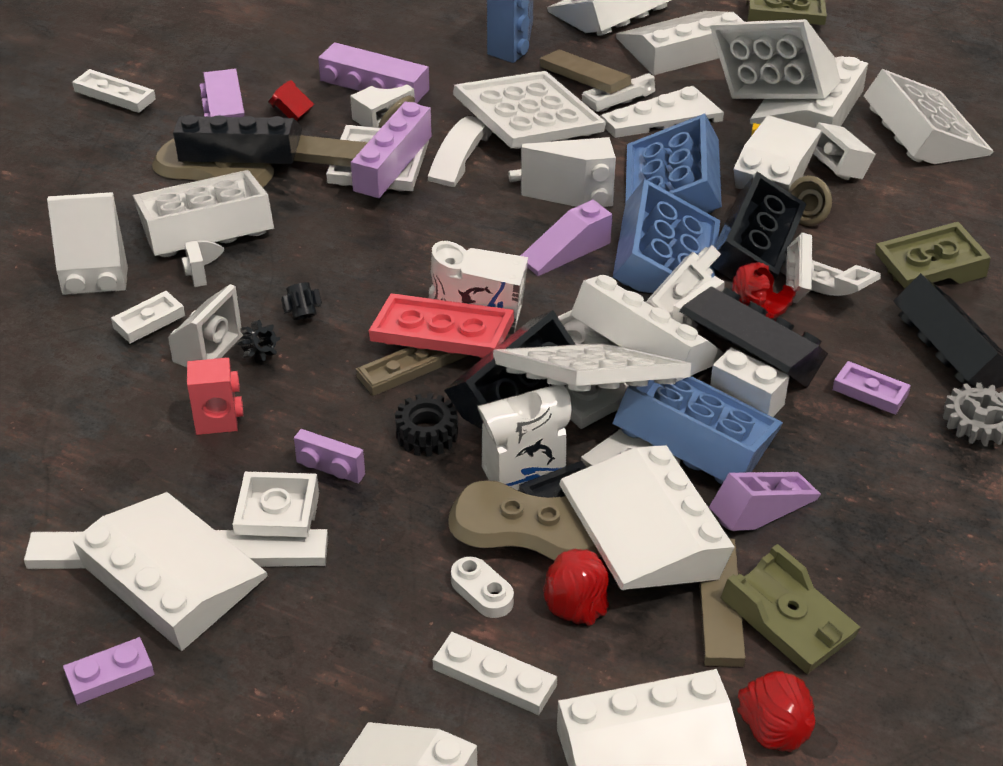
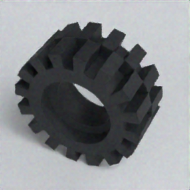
M427 393V398H422L421 394L415 395L416 400L413 401L409 397L405 399V404L400 403L398 411L395 412L396 438L400 446L404 445L405 451L409 453L414 449V455L420 456L421 452L424 451L426 452V457L432 456V451L436 450L439 455L444 453V447L448 450L453 447L452 442L456 443L458 415L457 409L453 407V403L450 400L444 402V397L441 395L437 399H433V394ZM426 422L436 424L430 427L417 426L418 424Z

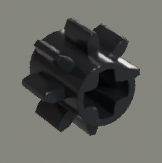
M308 282L294 284L286 288L287 295L282 296L281 299L284 314L292 312L294 320L306 319L317 315L315 307H320L322 304L319 289L311 290L310 283Z
M257 320L251 323V328L248 326L240 328V332L243 335L241 341L236 342V345L241 346L243 349L244 358L255 355L256 362L265 361L266 355L277 354L274 347L276 342L280 340V337H276L272 331L273 324L262 327L261 321Z

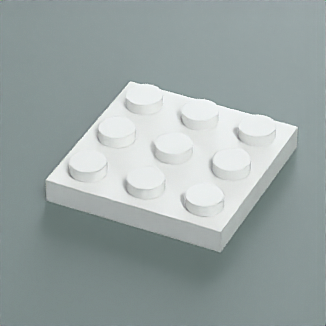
M346 125L341 140L369 142L381 128ZM429 140L388 189L413 191ZM329 166L326 173L327 183L353 186L351 167Z

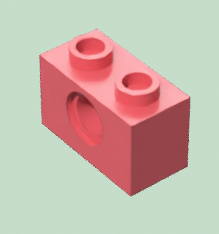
M230 358L187 361V387L196 435L238 431L237 417L244 416L242 396L235 397V392H240L238 371H231Z

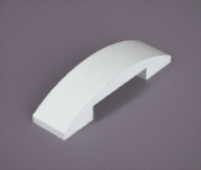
M467 116L458 121L441 144L430 168L428 181L455 187L465 173L466 160L480 140H488L493 133L492 130L477 117Z
M787 255L780 270L785 275L787 271ZM812 260L815 267L812 275L811 290L821 294L834 296L848 295L881 279L879 272L859 265L842 271Z

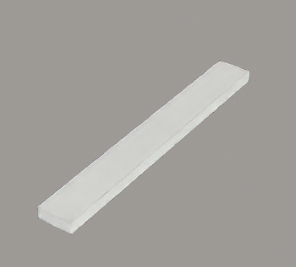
M310 529L309 537L234 535V530H215L260 567L326 566L327 529ZM31 532L24 558L26 569L85 568L72 541L82 532Z

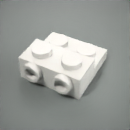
M245 471L233 520L234 535L309 537L311 520H315L319 498L317 474Z

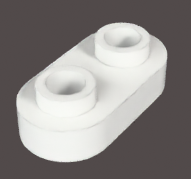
M464 557L452 565L451 584L453 588L482 615L490 618H499L507 615L512 610L514 604L512 586L483 560L476 557Z

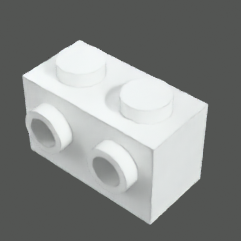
M818 122L816 129L822 130V134L813 154L818 157L819 161L833 170L834 174L846 180H849L850 177L863 179L876 154L844 127Z
M731 347L713 364L710 386L774 417L785 405L789 375Z

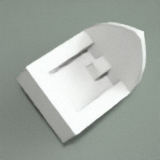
M205 240L185 243L187 257L182 258L185 276H192L194 287L207 285L204 265L216 260L224 252V247Z

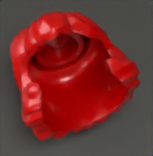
M756 262L743 265L738 268L736 276L733 278L732 291L741 296L739 302L746 306L751 301L768 311L765 316L772 320L784 314L787 308L792 305L793 299L796 296L794 288L783 285V289L779 293L773 292L774 277L769 272V266L764 263Z
M575 548L562 552L557 556L554 563L551 564L546 574L543 592L547 607L553 615L569 622L572 621L575 624L591 626L595 624L597 618L607 614V608L609 607L607 600L608 592L606 591L608 587V570L595 552H591L588 549L578 550Z
M773 671L748 682L745 688L739 690L738 699L740 705L737 708V712L741 715L742 720L750 726L754 737L763 747L770 750L776 749L778 751L792 752L799 749L802 744L810 739L816 723L814 715L815 706L813 697L810 695V691L802 679L783 671Z

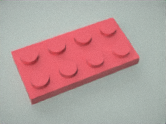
M391 293L369 329L370 341L387 345H401L484 358L504 342L514 322V310Z

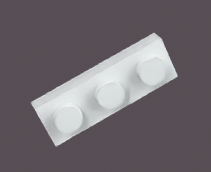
M91 69L72 82L75 92L138 113L156 100L155 92L152 89Z
M451 632L433 658V670L536 715L541 713L557 687V676L454 632Z

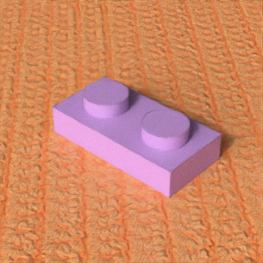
M847 361L835 378L832 390L896 415L909 395L911 385Z
M300 429L295 435L294 444L297 463L358 484L364 477L363 449Z
M140 637L63 666L77 705L154 675L153 666Z

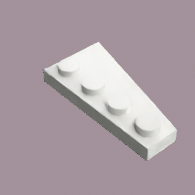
M690 86L646 101H640L621 109H615L602 114L601 118L606 122L605 129L613 137L618 138L649 133V129L653 127L664 130L674 126V124L682 123L704 113L708 119L712 118L713 123L723 121L724 112L698 89Z

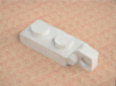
M648 73L631 79L630 86L613 94L593 88L583 92L582 102L595 111H606L616 104L629 103L633 98L639 96L646 97L655 92V77Z
M713 245L708 248L705 247L698 255L692 252L682 260L648 298L646 303L666 310L672 318L673 307L676 303L712 279L713 271L709 267L721 254Z

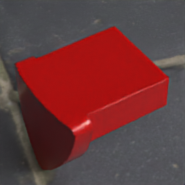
M290 80L275 91L268 103L273 108L277 106L288 118H294L298 121L315 104Z

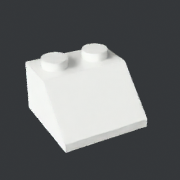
M230 284L208 298L197 310L192 312L188 319L171 333L168 339L174 363L187 367V361L222 358L242 337L236 286Z

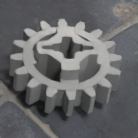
M978 382L975 388H971L967 383L963 384L962 391L954 388L951 396L947 395L944 405L943 419L948 420L947 428H957L956 436L959 438L966 435L969 437V443L972 444L975 440H981L984 446H988L989 440H993L997 445H1001L1003 441V391L998 393L995 391L994 385H991L989 388H983L982 384Z

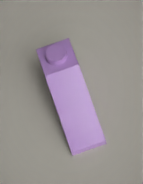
M594 199L570 209L520 256L528 257L527 268L537 276L556 269L610 244L612 214Z
M798 472L729 473L709 508L718 516L720 524L731 531L755 530L818 500L821 493Z

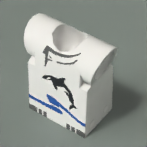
M439 241L432 247L431 277L433 284L429 289V298L513 309L514 322L508 332L513 334L515 333L523 304L528 257L470 248L466 251L462 246L454 242Z
M552 385L519 396L478 406L483 420L482 468L489 481H497L519 491V484L566 467V432L564 427L570 421L571 399L564 385Z

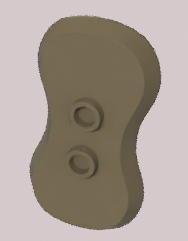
M174 138L159 149L152 162V169L160 176L169 179L199 181L249 170L263 188L274 175V167L270 163L178 161Z
M479 481L470 484L458 495L449 513L448 525L450 532L459 541L473 547H523L537 551L552 560H555L562 552L575 548L578 550L588 549L591 552H595L598 558L601 556L566 496L552 498L537 497L522 493L497 481Z

